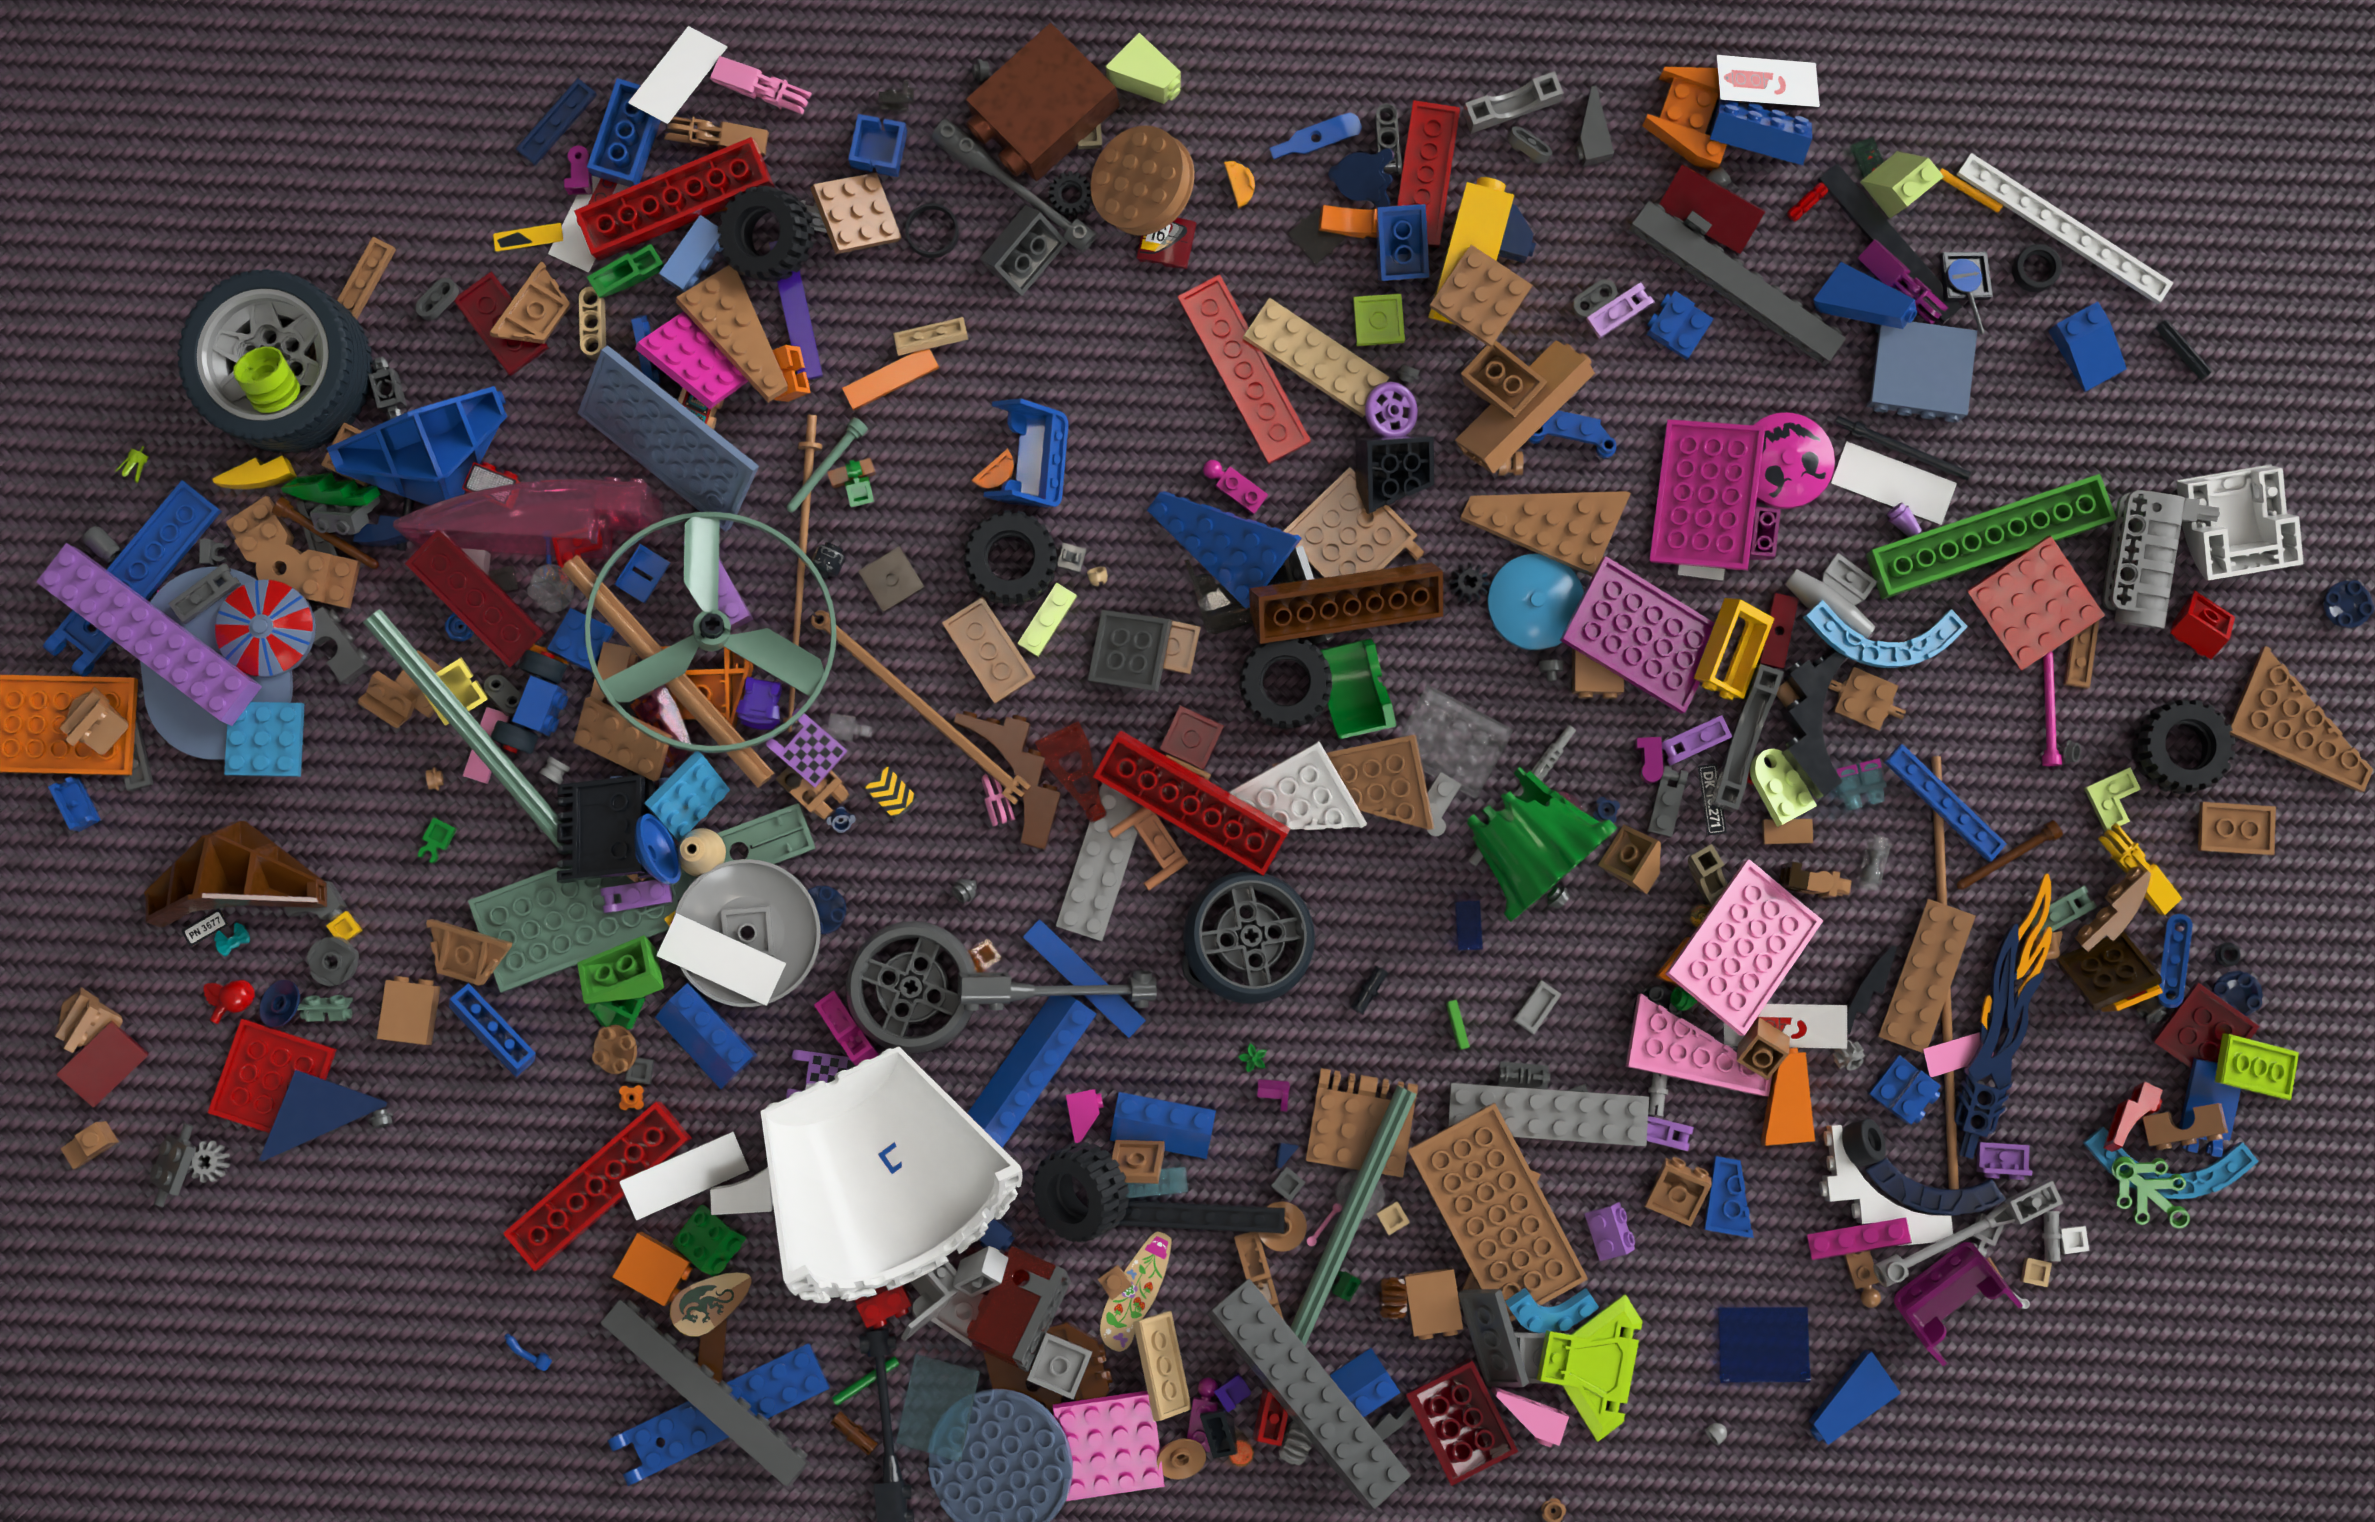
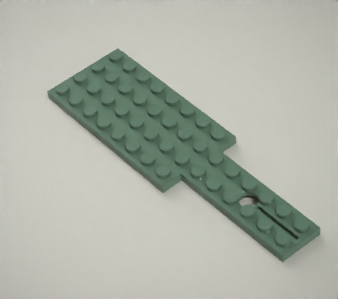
M800 803L717 833L722 838L726 847L724 863L734 861L730 856V850L732 845L738 842H742L748 847L749 853L746 859L761 860L774 865L816 849ZM557 867L468 900L479 933L512 942V947L493 971L500 993L578 965L577 962L645 935L646 938H650L668 931L670 927L664 919L676 910L684 892L698 877L686 873L681 868L679 881L671 885L673 902L612 913H604L603 906L605 901L604 896H601L600 889L636 882L632 881L627 875L578 880L572 883H558L557 871L568 869H559ZM648 877L644 881L655 880V878ZM621 894L614 895L615 904L622 903Z

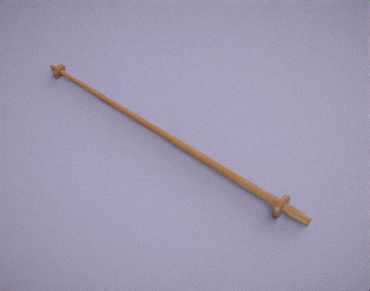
M807 415L806 441L798 443V448L805 450L803 485L813 474L814 451L822 450V444L815 443L816 415ZM811 492L801 503L799 548L805 554L807 550ZM799 557L793 643L799 646L805 564ZM790 686L788 718H783V723L793 717L795 688ZM792 726L787 729L789 733L792 732Z

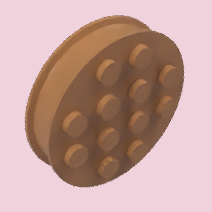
M1137 126L1120 133L1106 145L1093 169L1091 196L1096 210L1103 219L1128 234L1148 235L1164 229L1181 214L1191 196L1194 185V165L1190 153L1179 140L1158 127Z

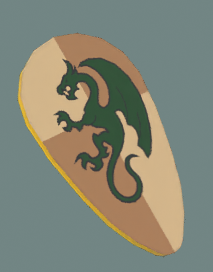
M725 1273L697 1282L681 1290L674 1297L670 1305V1318L673 1325L680 1333L687 1336H701L708 1333L729 1316L742 1302L751 1285V1277L746 1273Z

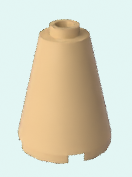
M699 828L688 832L682 837L677 847L681 868L686 873L695 877L711 871L715 866L724 863L726 847L722 838L709 829Z

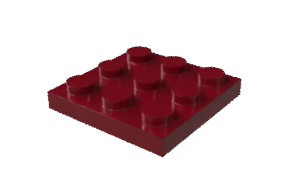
M2196 982L2184 997L2181 1005L2175 1009L2152 1041L2192 1069L2194 1058L2218 1062L2223 1033L2251 1039L2260 1026Z

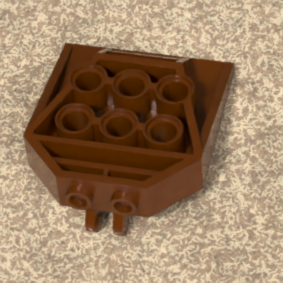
M1068 1321L1051 1325L1047 1333L1093 1351L1076 1392V1401L1106 1397L1110 1389L1109 1384L1113 1383L1110 1368L1105 1369L1103 1362L1107 1358L1104 1345L1098 1344L1097 1338ZM1023 1334L982 1345L993 1389H1007L1023 1393L1038 1402H1043L1048 1411L1054 1416L1053 1404L1063 1403V1395L1042 1386L1036 1390L1030 1389L1027 1386V1379L1033 1364L1029 1371L1026 1372L1019 1369L1016 1364L1017 1362L1012 1358Z

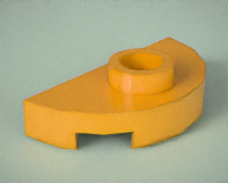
M1235 161L1224 162V167L1239 209L1246 205L1253 196L1255 189L1254 177L1250 169L1242 164H1238Z

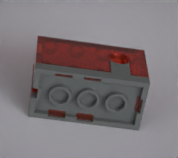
M1011 1246L1009 1252L1006 1251L1003 1254L1008 1257V1262L1002 1283L991 1288L987 1297L981 1299L978 1306V1311L980 1312L976 1320H971L967 1328V1337L975 1349L1028 1372L1071 1280L1065 1269ZM1028 1281L1026 1285L1019 1286L1022 1282Z

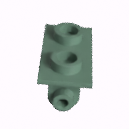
M316 995L308 996L302 1000L297 1010H301L300 1017L305 1019L306 1022L324 1021L325 1013H328L329 1021H347L348 1018H352V1009H348V1006L353 1001V997L345 998L343 995H334L330 998H320Z

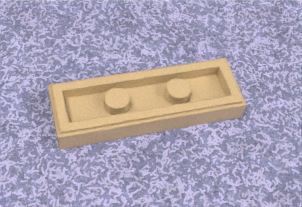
M963 317L893 333L898 356L968 340Z

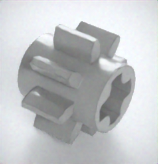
M1847 1040V1049L1835 1048V1053H1833L1837 1066L1840 1069L1846 1067L1847 1070H1855L1863 1063V1057H1865L1864 1049L1858 1041L1852 1044L1851 1041Z

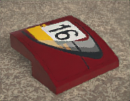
M1177 217L1164 229L1152 234L1141 235L1137 259L1140 262L1160 263L1165 267L1187 269L1197 223Z

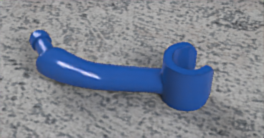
M505 1334L506 1344L515 1354L532 1362L536 1368L542 1371L549 1368L552 1359L547 1354L540 1352L539 1356L536 1357L521 1348L515 1337Z

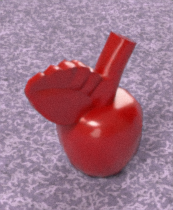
M245 980L232 981L224 986L217 983H207L203 987L206 1001L213 1006H217L209 1019L216 1024H219L226 1011L238 1013L247 1009L255 997L254 988Z

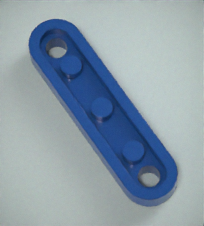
M2184 914L2171 916L2166 927L2160 972L2162 983L2159 984L2163 993L2158 995L2160 1004L2166 1008H2176L2181 1005L2184 999L2193 929L2191 919ZM2177 926H2181L2184 928V930L2179 932L2176 931L2175 928ZM2173 994L2175 998L2170 1000L2166 995Z

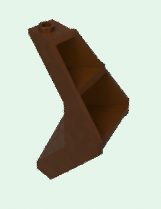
M247 821L231 822L225 827L207 835H202L144 891L146 896V922L157 927H165L193 911L242 905L302 908L327 907V883Z

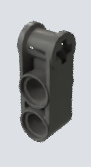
M1385 103L1378 107L1374 120L1376 154L1386 148L1392 149L1394 159L1384 167L1383 171L1384 173L1396 172L1398 175L1402 172L1398 115L1393 105ZM1388 113L1391 115L1392 120L1388 122L1383 121L1380 118V114ZM1389 136L1393 139L1394 143L1385 145L1381 138Z

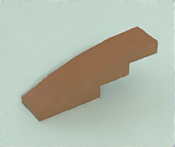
M1248 1232L1235 1236L1234 1239L1246 1280L1250 1278L1283 1319L1258 1232Z

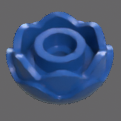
M452 613L445 622V630L452 640L466 641L474 634L455 613Z

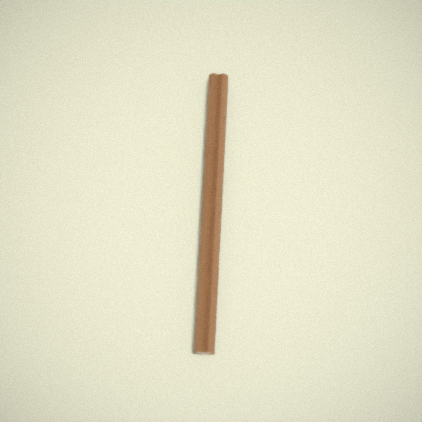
M576 555L568 560L561 570L589 600L598 576L579 555ZM602 582L594 601L596 609L642 660L662 651L663 649ZM686 674L665 683L667 688L720 746L745 742ZM751 747L726 752L757 788L761 787L775 774Z

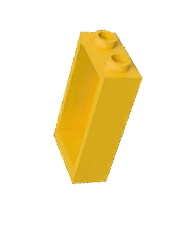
M1724 598L1694 679L1701 682L1703 688L1720 692L1719 696L1731 701L1733 698L1744 699L1774 618L1741 599ZM1739 616L1745 620V627L1724 681H1720L1715 678V675Z

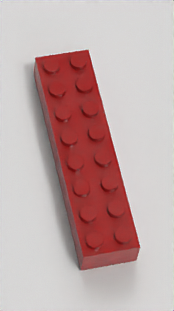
M749 137L576 209L574 212L591 255L600 261L696 221L700 215L706 217L725 209L730 200H736L734 196L740 191L746 193V188L758 187L759 185L775 187L757 143L752 137Z
M1120 731L1115 736L1093 776L1095 779L1263 876L1291 829L1123 731Z
M661 1101L655 1102L503 1232L504 1236L534 1271L542 1269L625 1197L620 1181L667 1161L692 1140V1137Z

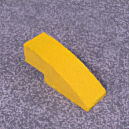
M280 456L265 464L258 458H254L212 478V480L221 488L258 489L278 485L297 476L290 461L284 456Z

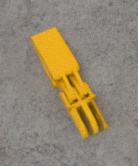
M2114 823L2111 826L2112 830L2108 829L2105 831L2104 836H2100L2098 840L2112 855L2110 859H2113L2124 872L2127 873L2131 868L2137 867L2141 863L2151 873L2149 886L2144 898L2160 915H2166L2182 900V897L2154 863L2150 865L2146 862L2144 852L2138 847L2139 844L2133 842L2117 823Z

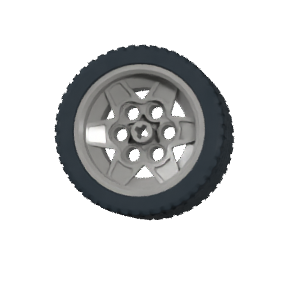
M263 269L262 271L252 270L251 272L240 273L241 275L236 274L230 276V279L222 280L221 284L213 286L211 291H207L203 298L197 301L196 307L192 308L189 318L185 320L184 324L186 325L182 328V337L178 343L180 346L177 354L179 357V375L183 381L182 386L187 391L186 395L188 399L192 400L191 403L194 408L198 409L201 416L205 417L209 423L218 429L266 451L300 453L301 451L312 450L311 448H319L322 444L331 442V439H335L344 422L350 425L356 420L355 417L359 416L362 406L367 401L365 400L366 396H369L370 392L369 386H371L368 374L373 373L371 366L373 359L370 355L372 352L370 346H368L369 341L364 335L365 332L359 325L358 320L352 316L353 314L333 297L307 280L288 272L283 273L279 270L271 271L270 269ZM280 319L294 322L283 328ZM276 334L277 338L275 342L270 344V336ZM295 342H299V348L292 352V345ZM313 342L316 349V361L307 357ZM264 346L275 347L280 350L294 375L296 368L302 365V373L298 376L295 375L300 386H307L289 406L272 413H261L255 410L233 374L235 362L237 363L247 352Z

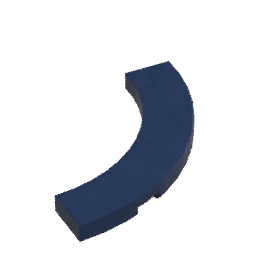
M1886 1156L1883 1160L1865 1168L1873 1181L1887 1194L1909 1207L1931 1214L1960 1215L1980 1212L2006 1200L1992 1178L1967 1188L1939 1189L1910 1179L1900 1172Z

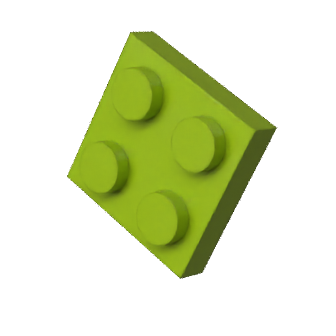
M1401 294L1353 297L1356 346L1405 342Z

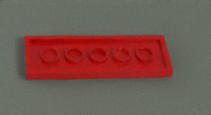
M1413 100L1397 206L1426 204L1428 247L1439 248L1460 107Z

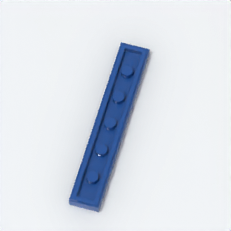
M1899 744L1884 761L1895 774L1987 862H1992L2005 847L2006 843L1903 744Z
M1040 919L1023 936L1073 985H1108ZM1084 995L1128 1038L1146 1021L1120 995Z

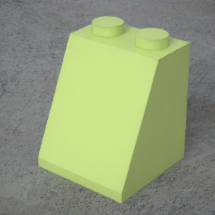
M1140 33L1106 65V77L1115 87L1165 104L1169 99L1171 101L1175 99L1181 91V71Z
M1897 151L1861 180L1860 183L1886 215L1892 218L1944 176L1928 157Z

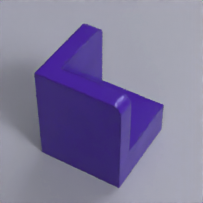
M1239 1372L1214 1390L1227 1412L1236 1408V1404L1251 1395L1250 1389Z

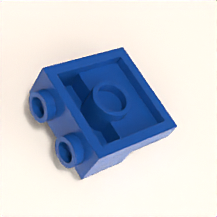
M1674 291L1672 296L1667 294L1660 304L1663 310L1659 316L1654 313L1647 324L1650 327L1647 335L1687 360L1714 318L1696 308L1694 302Z
M1897 1055L1868 1094L1904 1123L1912 1125L1913 1122L1919 1123L1925 1116L1926 1112L1923 1109L1928 1102L1933 1104L1939 1098L1941 1093L1938 1089L1941 1085L1922 1070L1915 1068L1903 1057Z

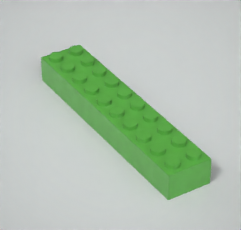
M2098 474L1873 549L1865 555L1874 580L1877 581L1876 585L1880 597L1883 600L2023 553L2049 535L2056 542L2107 525L2117 518L2102 477Z

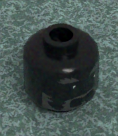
M828 542L825 545H818L811 559L821 577L826 580L829 576L837 577L846 559L842 553L843 549Z

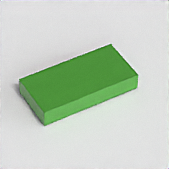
M1457 999L1446 1002V1008L1457 1048L1459 1050L1469 1048Z

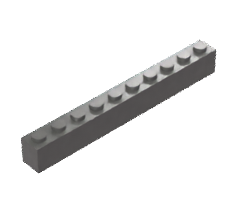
M1648 201L1629 229L1630 232L1824 367L1831 361L1846 338L1842 336V332L1838 328L1826 325L1818 314L1809 313L1803 309V305L1799 301L1789 299L1783 295V291L1775 285L1770 286L1763 281L1764 279L1759 273L1755 271L1750 272L1744 268V264L1734 257L1730 258L1724 254V250L1716 244L1711 245L1704 240L1705 238L1700 232L1696 230L1691 231L1685 227V223L1675 216L1671 217L1665 213V209L1657 203L1652 204Z
M619 1300L600 1323L783 1485L791 1487L810 1464L806 1459L807 1453L798 1446L793 1448L788 1444L789 1438L779 1429L776 1432L768 1426L770 1421L760 1413L755 1415L750 1410L751 1404L740 1396L737 1399L731 1394L733 1389L726 1382L721 1380L719 1383L712 1377L715 1373L705 1364L699 1366L694 1361L696 1356L686 1348L681 1350L676 1345L677 1340L670 1333L665 1332L663 1334L658 1330L659 1324L653 1318L642 1316L639 1313L641 1308L632 1300L628 1302Z

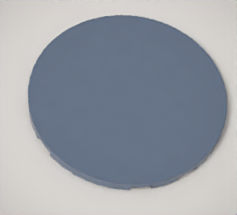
M987 1389L966 1396L950 1407L942 1416L930 1441L928 1471L931 1485L936 1491L940 1505L955 1522H1051L1067 1499L1073 1475L1072 1454L1067 1437L1059 1422L1048 1409L1023 1393L1007 1389Z

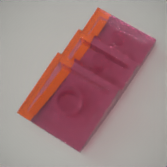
M665 684L636 698L635 702L630 705V708L641 721L672 735L671 739L691 744L684 721ZM669 745L664 763L670 768L690 751Z

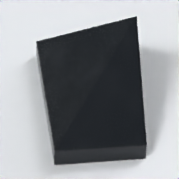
M1225 1409L1201 1413L1200 1418L1213 1459L1236 1455L1238 1449L1234 1417Z

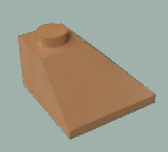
M1623 824L1598 866L1627 885L1647 894L1660 874L1661 842Z

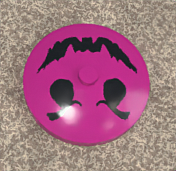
M1776 413L1756 422L1754 426H1765L1757 500L1770 507L1792 509L1804 506L1817 498L1828 486L1835 464L1833 447L1825 431L1811 419L1795 413Z

